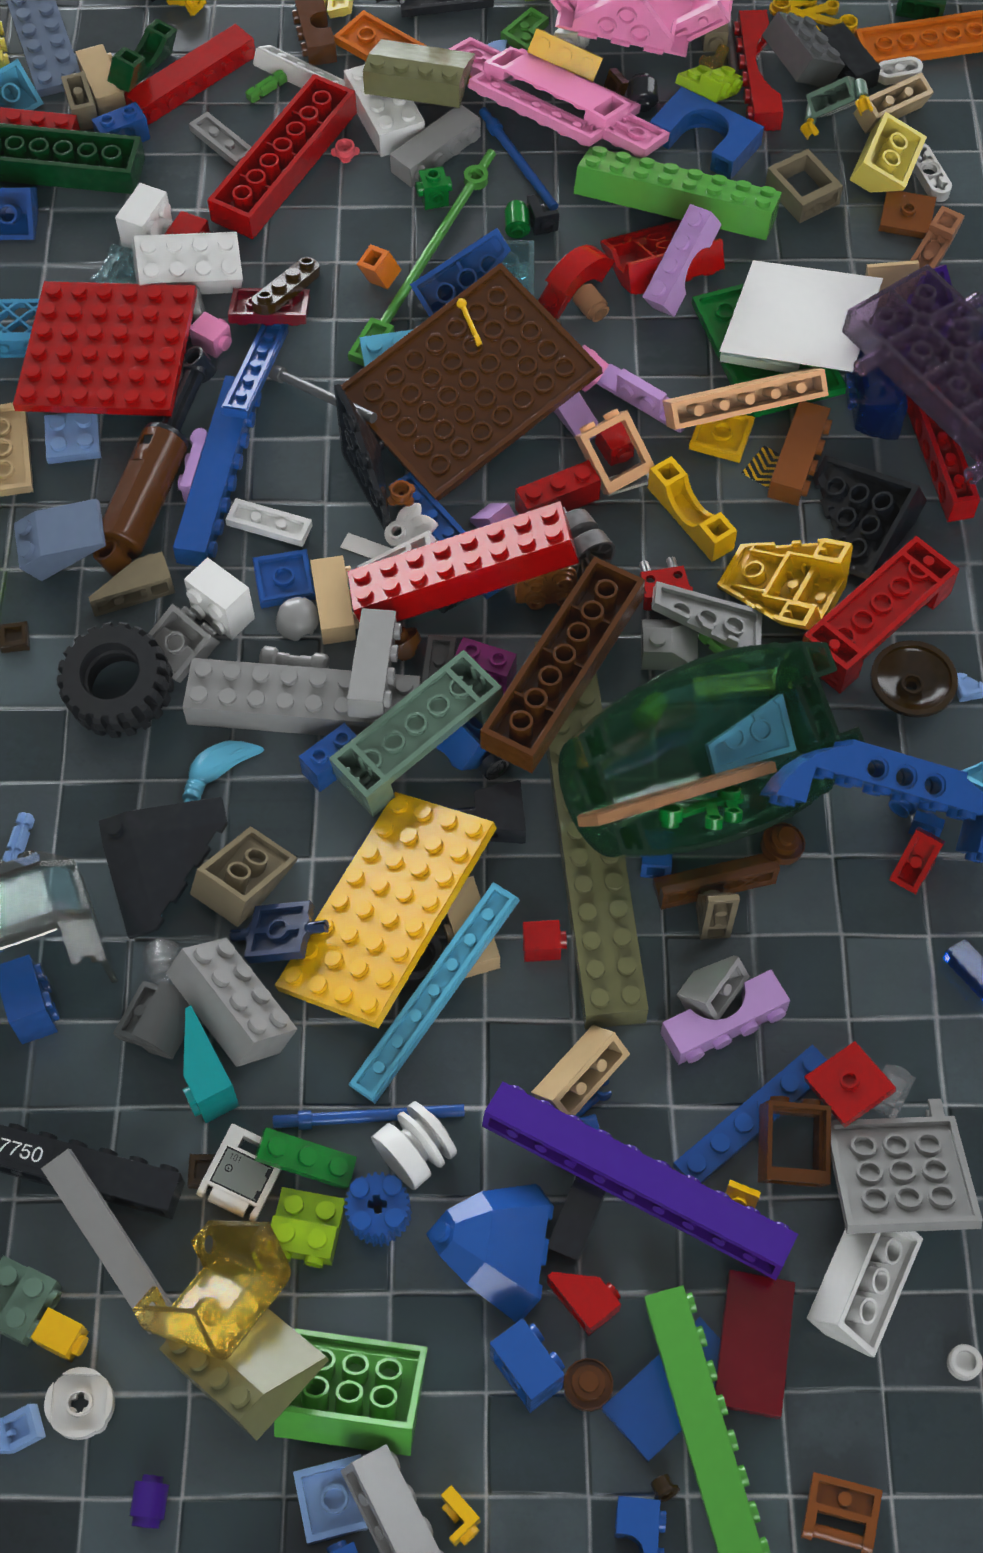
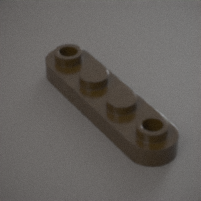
M311 257L299 259V261L252 297L253 311L260 315H269L278 311L320 276L319 262Z

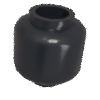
M648 73L635 74L629 80L627 87L628 99L641 104L640 112L649 111L659 101L657 80Z

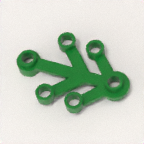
M738 786L725 787L717 790L716 793H706L658 808V820L661 822L662 827L675 829L679 827V823L683 821V818L705 811L704 827L709 830H721L723 828V818L728 823L742 822L743 810L738 807V804L744 802V795L741 794L742 789ZM718 806L725 808L724 817L719 814Z

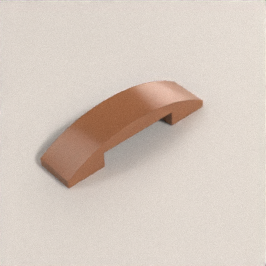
M941 206L930 224L928 233L910 259V261H919L920 273L935 268L940 264L955 238L965 215Z

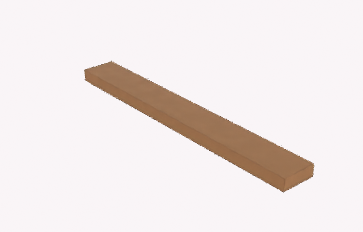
M773 761L753 762L585 812L577 816L578 826H601L777 772L776 764Z

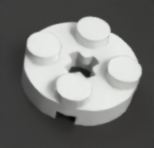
M76 1367L67 1370L47 1390L44 1401L45 1416L53 1429L68 1439L83 1440L95 1434H100L106 1429L115 1408V1395L109 1381L91 1368ZM80 1394H84V1399L89 1401V1404L83 1408L82 1412L77 1413L76 1408L71 1407V1402L78 1400Z

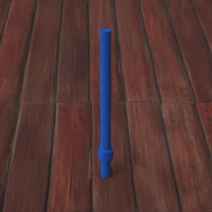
M486 107L481 108L479 115L486 123V129L492 136L498 139L549 210H556L559 205L503 131V125L497 118L491 115Z
M464 1104L423 1106L436 1118L465 1117ZM407 1107L321 1113L301 1110L298 1111V1114L273 1115V1128L299 1127V1130L312 1129V1126L398 1121L397 1115L400 1112H405L408 1115L409 1113Z

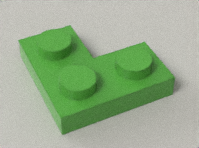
M530 7L501 31V40H507V43L516 49L523 48L528 51L536 28L545 29L549 25V17Z

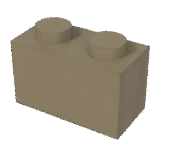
M85 71L61 76L70 113L77 115L80 131L92 129L91 119L98 117Z

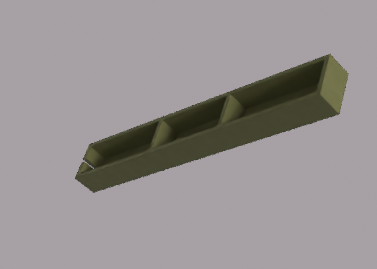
M596 672L546 751L585 1029H589L592 1025L603 1028L646 1023L649 1010L620 821L617 820L592 827H579L577 821L579 814L617 803Z

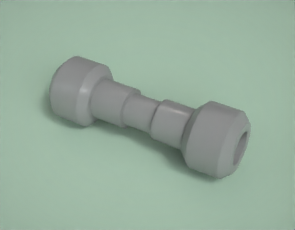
M264 646L260 651L259 663L329 669L330 658L324 653H315L312 656L290 655V653L279 652L276 647Z

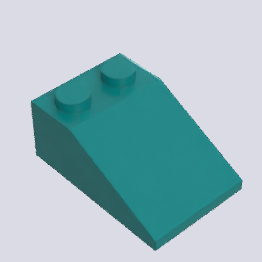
M190 1005L185 1008L183 1077L188 1087L182 1090L194 1116L196 1117L201 1114L206 1124L240 1105L233 1085Z

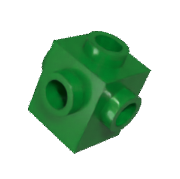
M443 166L419 170V181L415 182L417 196L421 197L425 210L449 206V191H452V182L450 176L445 175Z

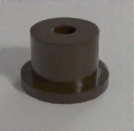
M669 1474L655 1478L650 1484L655 1493L654 1500H661V1503L671 1499L680 1491L679 1486L673 1484Z

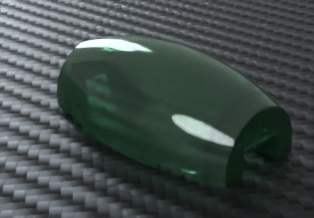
M793 641L791 643L773 642L727 649L701 657L650 679L624 694L592 717L563 745L558 762L560 787L567 810L585 841L595 851L606 857H654L688 853L727 844L761 832L792 817L811 805L822 794L828 793L833 788V785H835V779L824 778V780H818L813 778L807 802L796 803L795 807H781L768 803L769 797L760 795L771 777L795 758L814 750L833 747L837 741L855 739L865 742L859 726L839 732L819 677L837 671L828 643ZM783 694L797 750L758 761L775 762L777 772L735 784V786L742 789L741 794L744 795V802L738 804V807L743 810L742 822L728 823L723 818V828L721 830H709L704 827L706 815L704 811L683 818L678 828L668 829L661 826V822L658 820L657 808L601 826H578L577 816L579 814L713 775L705 744L776 695ZM718 806L719 814L724 817L725 808Z

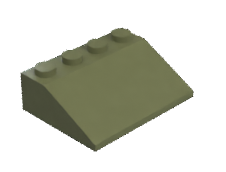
M381 39L369 52L363 68L364 94L460 108L475 59V53Z
M245 1289L182 1323L159 1348L176 1369L256 1441L329 1361L327 1356Z

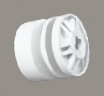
M414 1101L407 1106L409 1115L405 1112H400L397 1115L403 1130L400 1131L392 1124L387 1123L371 1137L376 1150L398 1178L412 1190H416L431 1177V1171L426 1163L427 1160L437 1167H442L445 1165L443 1156L447 1159H452L457 1154V1149L442 1123L421 1104Z

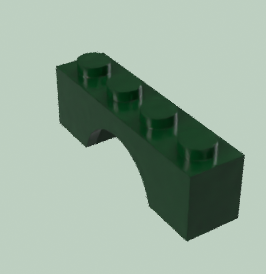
M156 18L146 27L134 51L124 46L113 55L107 81L114 84L118 89L129 93L172 54L177 29Z

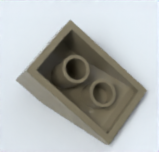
M250 826L197 868L190 895L238 927L254 913L255 906H260L297 862L298 858Z

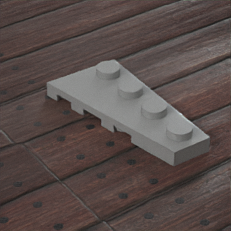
M656 582L653 587L652 610L757 660L761 654L762 613L752 607L662 582Z

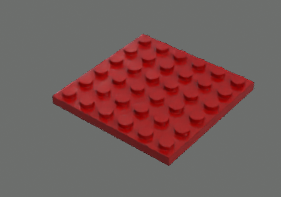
M44 281L13 401L15 411L172 417L198 293L196 285L149 284L139 286V284Z

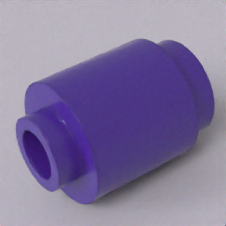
M143 1474L142 1481H135L129 1515L133 1517L131 1526L160 1529V1522L165 1519L170 1486L169 1484H163V1476Z

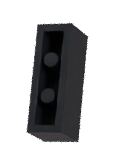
M843 22L820 31L828 37V43L840 53V58L845 64L837 76L839 79L846 76L853 77L855 80L862 78L866 81L868 89L877 86L881 70L880 65Z

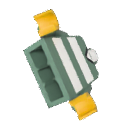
M846 76L806 94L808 104L804 119L805 123L800 127V130L808 140L811 134L817 136L819 133L815 126L817 118L834 115L856 105L860 116H862L865 110L869 109L872 112L873 106L869 99L866 81L862 78L855 80L853 77Z

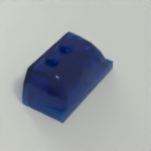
M885 322L883 331L866 338L862 342L853 372H845L844 382L850 392L847 396V407L852 409L855 430L869 437L898 440L908 403L896 323Z

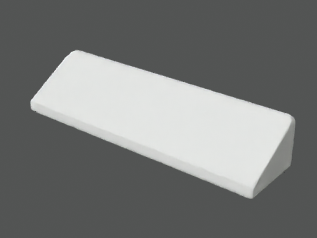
M266 45L256 48L253 60L254 66L271 74L277 70H282L287 75V82L300 88L305 85L313 74L345 86V80L274 46Z

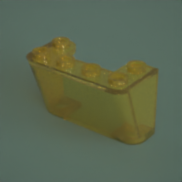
M209 1220L191 1240V1244L203 1269L171 1307H167L158 1287L152 1286L132 1309L140 1326L148 1332L217 1359H228L280 1294L291 1276L288 1260L269 1222ZM208 1235L213 1240V1246L209 1253L206 1252L204 1246ZM154 1302L155 1306H149V1304Z

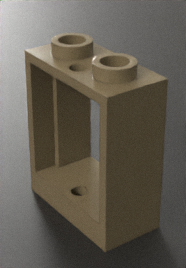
M809 149L773 164L767 171L765 186L773 187L776 191L782 192L780 203L799 223L840 204L843 185ZM805 171L820 188L802 197L786 179Z

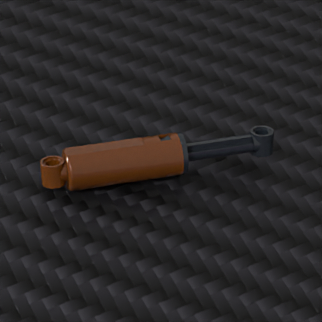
M193 346L185 351L182 365L184 367L183 376L178 384L172 417L164 416L161 423L151 422L143 427L103 515L102 521L106 546L95 551L93 558L113 577L128 566L132 559L138 558L142 554L189 448V442L180 430L201 383L209 381L217 370L216 365L200 346Z

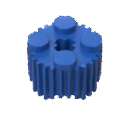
M374 1172L373 1176L368 1173L366 1178L363 1176L356 1178L350 1184V1192L346 1193L347 1198L344 1200L348 1226L350 1230H353L355 1236L358 1235L359 1240L365 1239V1243L368 1244L370 1242L373 1247L376 1244L382 1247L384 1243L389 1246L390 1241H396V1236H402L401 1231L405 1232L406 1226H409V1221H411L412 1211L409 1193H407L406 1187H403L402 1181L395 1175L388 1174L384 1176V1172H381L380 1175ZM381 1205L384 1207L382 1208V1213L375 1214L373 1209L375 1206Z

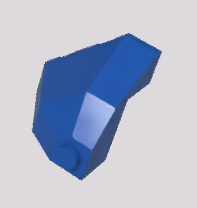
M530 1184L481 1191L447 1209L426 1233L438 1255L469 1287L513 1321L518 1322L522 1318L524 1319L541 1300L543 1285L539 1284L541 1266L546 1265L549 1239L545 1238L547 1222L553 1218L554 1206L539 1185Z

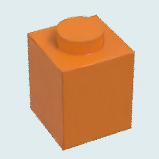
M371 244L356 264L369 283L387 290L402 270L389 251Z

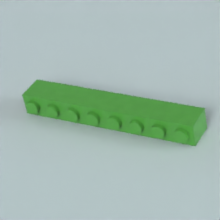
M684 1285L644 1296L645 1306L717 1553H771L766 1537L759 1538L755 1523L761 1522L755 1501L748 1502L744 1487L750 1486L744 1464L738 1466L735 1459L734 1451L739 1450L737 1439L733 1429H726L723 1416L728 1415V1410L723 1394L716 1395L713 1382L717 1381L718 1377L713 1361H706L702 1348L708 1346L703 1327H696L692 1314L697 1313L692 1292L686 1293Z

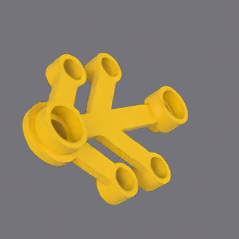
M773 0L769 5V11L773 16L778 11L787 14L792 12L800 17L808 16L816 23L829 27L843 22L853 34L858 25V19L851 14H845L840 19L821 15L822 13L831 16L836 15L840 6L837 0H828L826 3L816 5L817 0Z

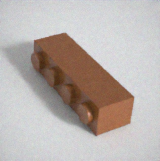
M807 401L798 403L770 480L768 498L798 506L801 497H807L811 485L808 477L809 475H815L819 462L815 460L816 455H822L826 440H823L822 437L823 435H829L833 420L828 419L831 408Z

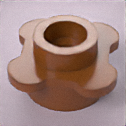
M398 480L389 486L390 496L387 498L389 505H405L409 507L414 504L413 493L416 491V488L413 484L405 480Z

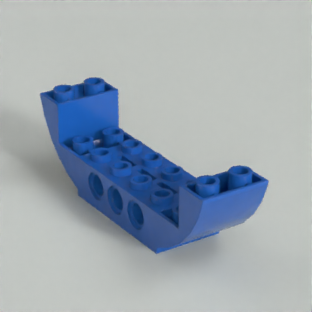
M853 739L837 741L833 747L814 750L795 758L772 776L760 793L762 796L769 797L768 803L781 807H795L796 803L807 802L813 778L818 780H824L825 778L835 779V785L845 788H852V786L857 788L863 787L862 792L878 797L880 795H891L890 800L906 805L908 803L919 804L918 808L933 813H936V811L945 812L946 817L963 821L956 851L964 853V859L983 863V793L967 779L968 772Z

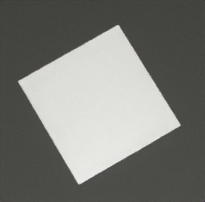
M753 260L719 352L853 372L883 278Z

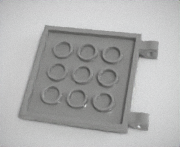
M941 1099L927 1100L929 1110L925 1111L926 1117L857 1119L846 1128L831 1113V1160L847 1234L981 1229L983 1219L955 1116H945Z

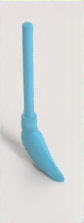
M228 740L203 750L195 757L189 767V779L186 781L185 791L182 795L184 802L201 800L206 784L216 780L238 763L262 753L264 748L253 743Z

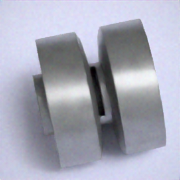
M574 509L565 513L579 563L571 565L577 572V582L594 556L609 563L615 553V545L604 531L599 529L598 524L585 509Z

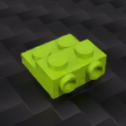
M699 65L678 73L675 83L717 103L738 94L742 88L743 80H741L742 76L735 73L736 70L732 67L722 66L712 70L707 66Z
M282 1187L276 1214L272 1217L265 1246L268 1254H272L271 1258L282 1262H290L291 1258L304 1260L305 1265L314 1268H323V1264L332 1266L345 1210V1198Z

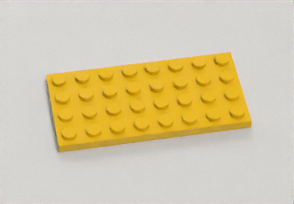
M394 792L395 798L384 808L315 921L327 920L329 922V932L310 935L305 958L293 959L288 962L275 983L278 991L379 1029L496 831L497 827L493 821Z

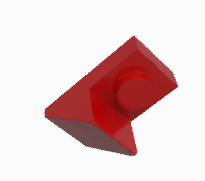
M918 827L889 880L916 895L934 866L935 860L945 841Z

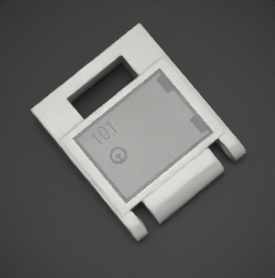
M232 1123L196 1195L203 1197L208 1186H211L213 1189L208 1197V1202L242 1218L249 1205L253 1206L254 1209L250 1214L249 1220L255 1223L282 1169L254 1161L255 1155L241 1149L240 1146L243 1140L259 1146L261 1137Z

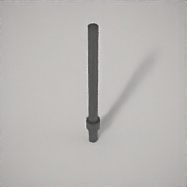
M280 365L272 366L269 373L272 380L279 383L285 382L336 406L334 393L288 373V370ZM353 403L366 421L374 423L377 420L376 413Z

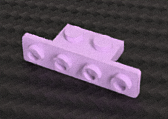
M609 364L596 384L667 425L663 400L670 399L667 397V394L623 368L621 370L613 364ZM685 428L677 429L675 431L681 433Z

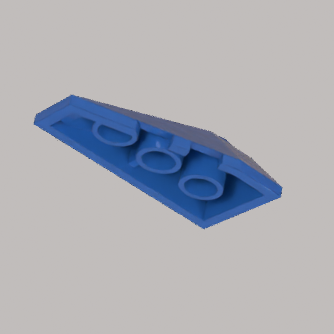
M496 228L411 283L410 286L430 317L499 263H502L511 252V249L499 229Z

